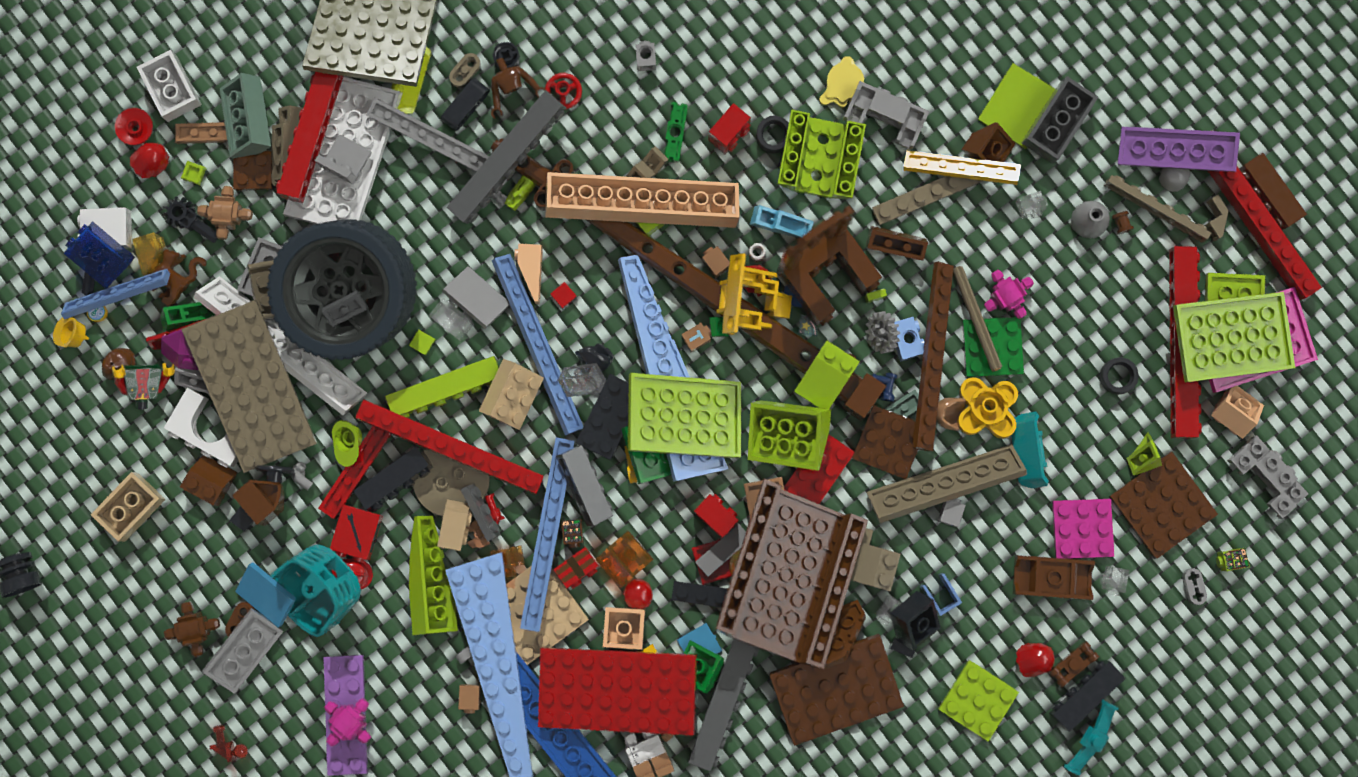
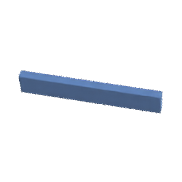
M164 269L66 302L61 315L64 319L165 286L168 283L170 273L168 269Z

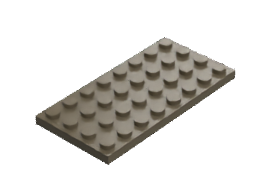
M257 300L182 329L244 473L255 469L257 465L268 464L317 444Z

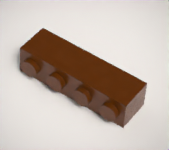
M1263 152L1239 168L1282 231L1307 215Z

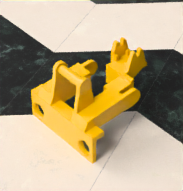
M743 253L730 255L728 279L719 283L721 292L719 309H717L716 313L724 315L722 330L724 334L734 335V333H738V328L754 331L761 330V328H772V324L761 322V312L740 309L742 286L755 288L754 293L766 295L764 310L770 311L767 315L776 319L790 318L792 296L778 292L779 281L765 279V277L777 278V273L745 267L746 254Z

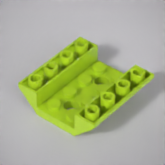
M791 110L777 184L794 192L830 199H852L866 124L852 121L842 124L811 118L810 113ZM825 135L828 138V143H819L818 137ZM814 171L819 172L821 180H813L811 173Z

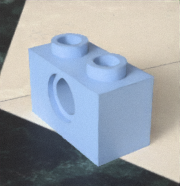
M914 317L894 322L899 325L897 331L900 334L897 337L900 339V342H896L898 346L896 350L900 362L923 355L925 342L923 339H920L918 321H914ZM910 334L913 337V343H906L904 335Z

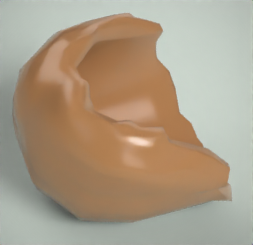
M952 397L940 400L938 402L937 424L948 430L959 431L960 428L957 420L961 412L965 410L966 400L964 398Z

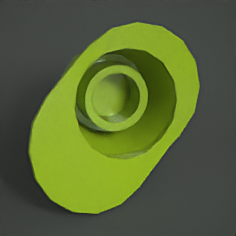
M341 420L336 422L332 429L334 454L340 465L349 467L357 461L359 446L362 443L363 437L358 427L348 421Z

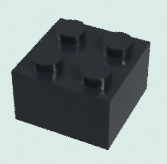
M919 591L913 593L890 612L897 641L913 651L941 628L934 600Z

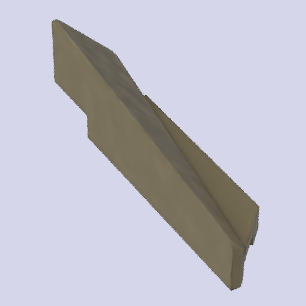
M291 105L280 107V124L272 125V183L274 186H276L278 180H281L283 174L282 166L287 161L288 147L293 142V132L295 127H298L300 121L299 113L303 109L302 107Z

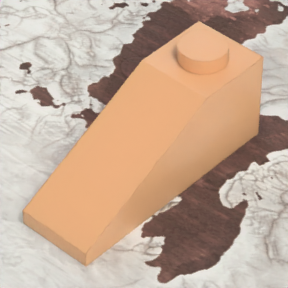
M518 244V249H515L514 259L518 260L517 263L534 302L540 304L543 247L536 244Z

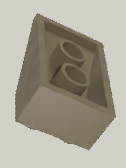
M861 543L850 580L891 591L901 554Z

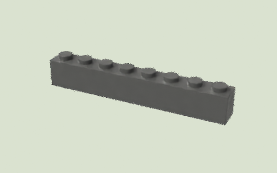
M545 90L446 208L463 223L469 224V222L475 221L480 209L485 208L490 203L491 196L494 193L497 194L502 189V183L514 175V169L526 161L528 158L527 154L531 149L537 148L541 137L547 135L552 130V124L564 116L566 107Z
M733 639L688 763L711 771L712 767L716 768L719 757L716 755L719 748L723 749L726 738L723 736L725 731H729L733 720L730 717L732 712H736L740 703L737 700L739 693L743 694L747 683L744 682L746 674L750 675L754 664H751L753 656L757 657L759 648Z

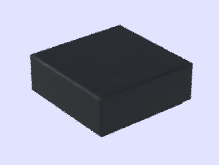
M241 506L229 520L244 532H247L254 523Z

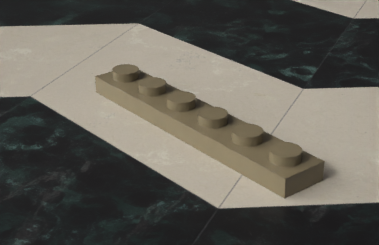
M1111 175L1106 180L1105 187L1203 243L1211 235V232L1204 225L1195 224L1190 221L1191 218L1187 215L1176 213L1173 207L1159 203L1158 199L1152 195H1145L1137 186H1130L1125 183L1123 178Z
M945 176L874 206L872 211L880 226L983 181Z

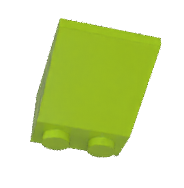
M826 341L794 392L818 408L829 409L860 361L829 341Z

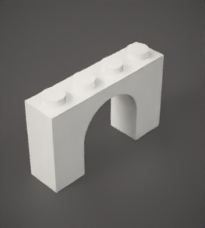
M187 388L164 426L169 431L167 434L175 439L179 437L184 439V444L193 449L195 447L202 450L200 453L208 458L214 456L219 459L217 463L226 468L228 466L235 467L238 459L227 434L221 440L211 443L204 441L199 436L196 427L197 419L209 399L193 389Z

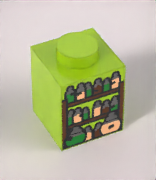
M1246 548L1217 552L1216 563L1221 571L1250 567Z

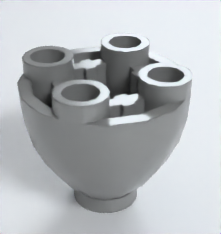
M1083 202L1072 212L1071 227L1084 238H1097L1109 226V212L1100 202Z

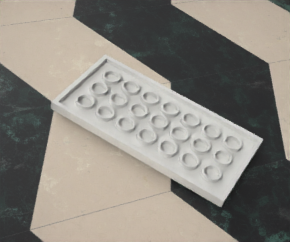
M343 77L319 154L325 157L338 135H342L369 149L372 154L354 184L324 170L316 163L304 203L287 200L283 212L284 216L313 224L342 219H357V221L362 219L391 131L390 127L366 116L374 98L398 109L402 97L401 92Z

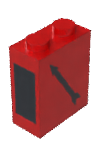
M343 504L330 549L334 550L341 557H345L346 554L353 556L352 560L364 563V560H370L383 515Z

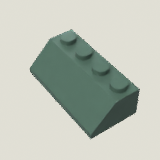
M240 73L220 88L230 158L260 154L271 147L261 78Z

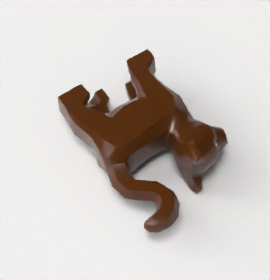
M169 249L163 251V260L153 273L168 269L170 273L168 283L165 285L167 291L158 296L168 307L173 306L179 300L182 292L187 290L189 284L197 277L196 265L200 264L204 267L207 265L204 258L194 257L190 260L188 266L189 275L184 277L176 272L174 267L186 258V255H180L179 252L177 253Z

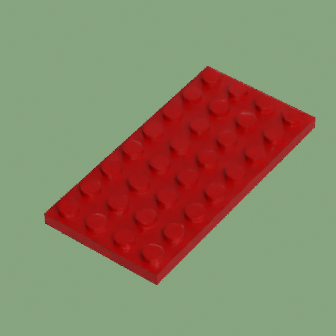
M542 647L540 648L538 727L694 735L697 655Z

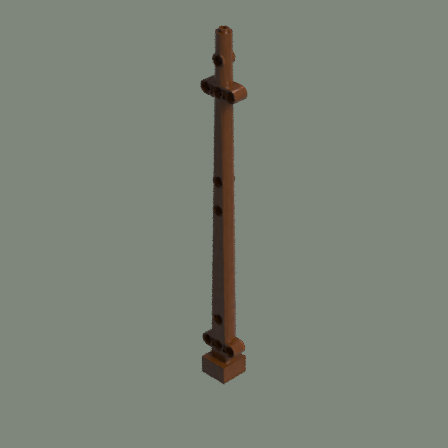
M504 139L495 140L491 146L492 153ZM528 156L526 159L528 165L525 168H520L518 165L514 170L530 179L539 187L534 196V201L539 210L545 211L546 204L541 205L538 202L541 197H546L547 173H561V168L567 166L570 168L568 173L574 174V168L570 161L561 160L551 171ZM586 220L634 255H638L644 262L715 312L719 309L721 286L718 281L629 222ZM650 245L653 247L651 253H644L642 251L643 247ZM678 266L684 269V273L681 275L674 273V269ZM741 297L740 309L761 312V322L772 324V328H761V330L755 331L739 329L800 372L806 374L820 349ZM803 352L808 353L810 360L807 362L802 361L800 354ZM847 353L856 359V357L853 354ZM853 372L837 398L846 403L842 409L862 421L886 385L868 373L862 378Z

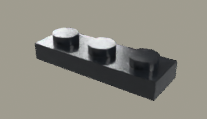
M674 581L671 600L722 607L728 589Z

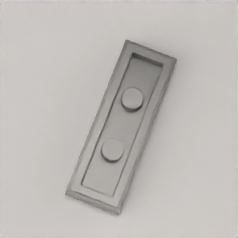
M738 524L695 563L707 576L711 575L742 547L746 531Z

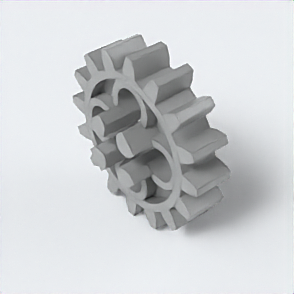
M885 311L873 313L872 317L868 318L870 323H866L869 328L866 331L869 334L867 339L872 341L871 347H875V351H880L881 354L894 351V348L898 347L896 342H900V339L897 337L900 334L897 331L899 325L894 323L895 317L891 318V313H886Z

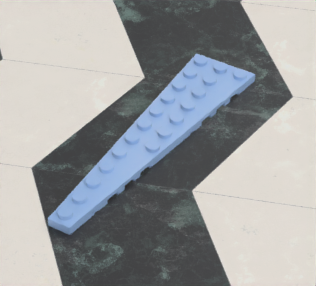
M633 255L619 258L618 262L646 374L690 378L675 341L670 336L667 322L662 317V310L659 304L657 305L653 296V289L648 282L639 256ZM667 454L673 482L729 469L723 457Z
M500 552L446 569L445 571L509 777H533L503 553Z

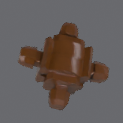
M189 601L181 604V611L184 613V616L178 617L174 627L164 631V636L166 640L177 639L178 643L182 642L183 647L191 645V654L193 657L203 655V645L200 643L207 640L210 631L220 627V621L218 618L207 619V616H202V612L193 613L195 609L193 603Z

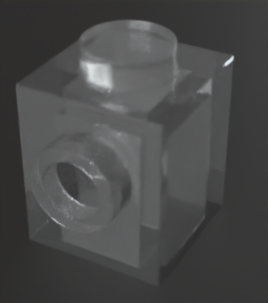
M1041 191L1020 197L1015 201L1021 219L1030 216L1034 219L1042 216V212L1047 209L1046 206L1048 205L1045 195H1042Z
M1105 566V572L1102 573L1100 578L1102 589L1107 590V594L1119 596V593H1126L1129 570Z
M887 595L875 614L879 617L878 621L885 626H888V624L893 625L890 612L899 606L901 602Z

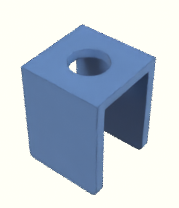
M940 573L939 577L954 602L940 610L934 600L938 616L945 614L962 603L944 573ZM920 585L924 595L933 599L926 585Z

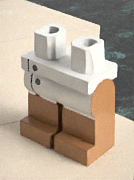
M634 732L624 736L625 750L636 777H656L650 764V759L658 777L675 771L658 733H643L644 739L637 741Z

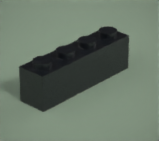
M416 446L355 489L354 492L365 510L377 511L384 506L383 503L385 501L395 499L399 495L398 492L402 489L412 487L415 484L414 481L419 477L424 478L430 474V470L434 466L423 449Z
M1099 661L1093 667L1095 670L1090 675L1088 673L1084 675L1076 688L1072 687L1065 694L1066 697L1062 701L1058 700L1051 707L1053 710L1050 714L1066 731L1070 732L1126 679L1110 661Z

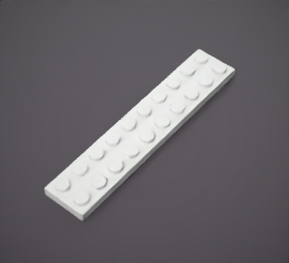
M220 276L196 291L194 295L196 300L215 315L251 302ZM274 319L265 320L286 371L344 416L365 398L367 392L333 365L320 358V356H313L311 353L308 354L303 349L296 347L295 343L293 344L289 341L288 337H285L284 332L279 329L278 323Z

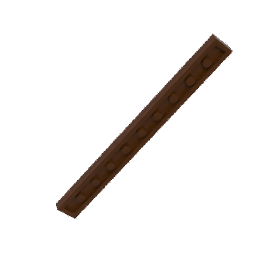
M939 261L934 262L913 439V448L928 452L933 451L954 268L952 265Z

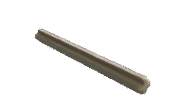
M962 266L955 267L953 274L991 371H998L1002 368V365L964 268Z

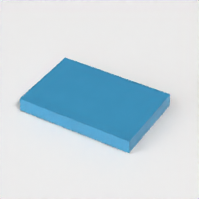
M254 562L248 565L235 591L278 628L283 625L296 600V597Z

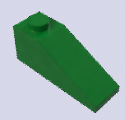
M197 302L164 307L160 319L163 330L166 332L216 315L203 304Z

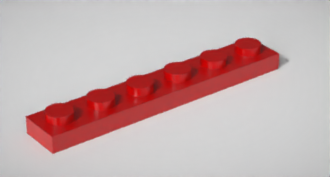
M372 426L359 446L357 461L353 465L344 468L319 506V510L336 519L343 504H346L392 434Z

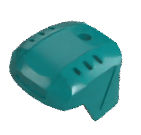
M322 545L308 547L285 562L270 575L296 597L288 616L300 628L315 637L325 634L340 623L358 602L361 594L360 584L354 572L332 549ZM332 570L337 573V577L333 575Z

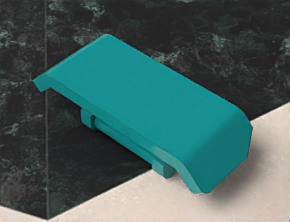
M1037 412L1020 414L1015 417L1016 429L1012 434L1013 447L1027 471V475L1019 477L1018 481L1021 486L1028 488L1045 487L1049 483L1044 474V467L1048 466L1045 461L1043 448V433L1038 431L1037 421L1039 415Z

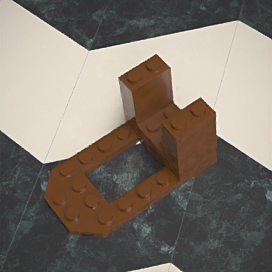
M850 205L843 209L844 212L838 211L800 237L797 240L798 244L796 246H790L786 249L776 271L816 327L820 324L823 327L829 323L835 312V309L812 279L820 273L823 266L828 268L837 259L862 294L866 291L870 293L877 289L882 278L847 230L854 213Z

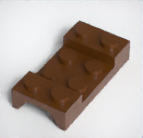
M1015 555L1013 594L1093 600L1091 586L1095 561Z

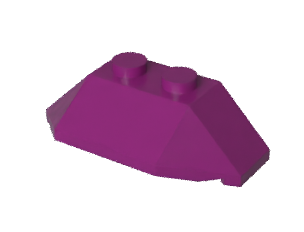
M182 329L172 332L167 336H162L161 353L170 362L180 369L199 370Z

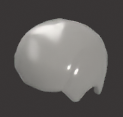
M1162 168L1159 182L1166 190L1177 192L1188 183L1190 178L1189 169Z

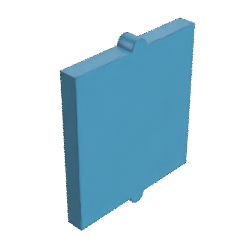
M707 623L677 639L683 651H685L690 640L716 654L722 651L715 639L716 635L712 634Z

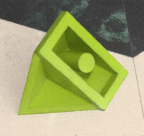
M1147 432L1135 451L1126 458L1133 475L1162 466L1154 441L1149 432Z

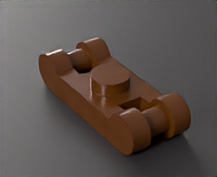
M1088 641L1083 642L1048 671L1051 677L1054 676L1060 688L1099 658L1096 651L1093 652L1090 648L1091 645ZM1082 652L1087 655L1084 660L1079 656ZM1063 668L1067 672L1064 676L1060 672Z

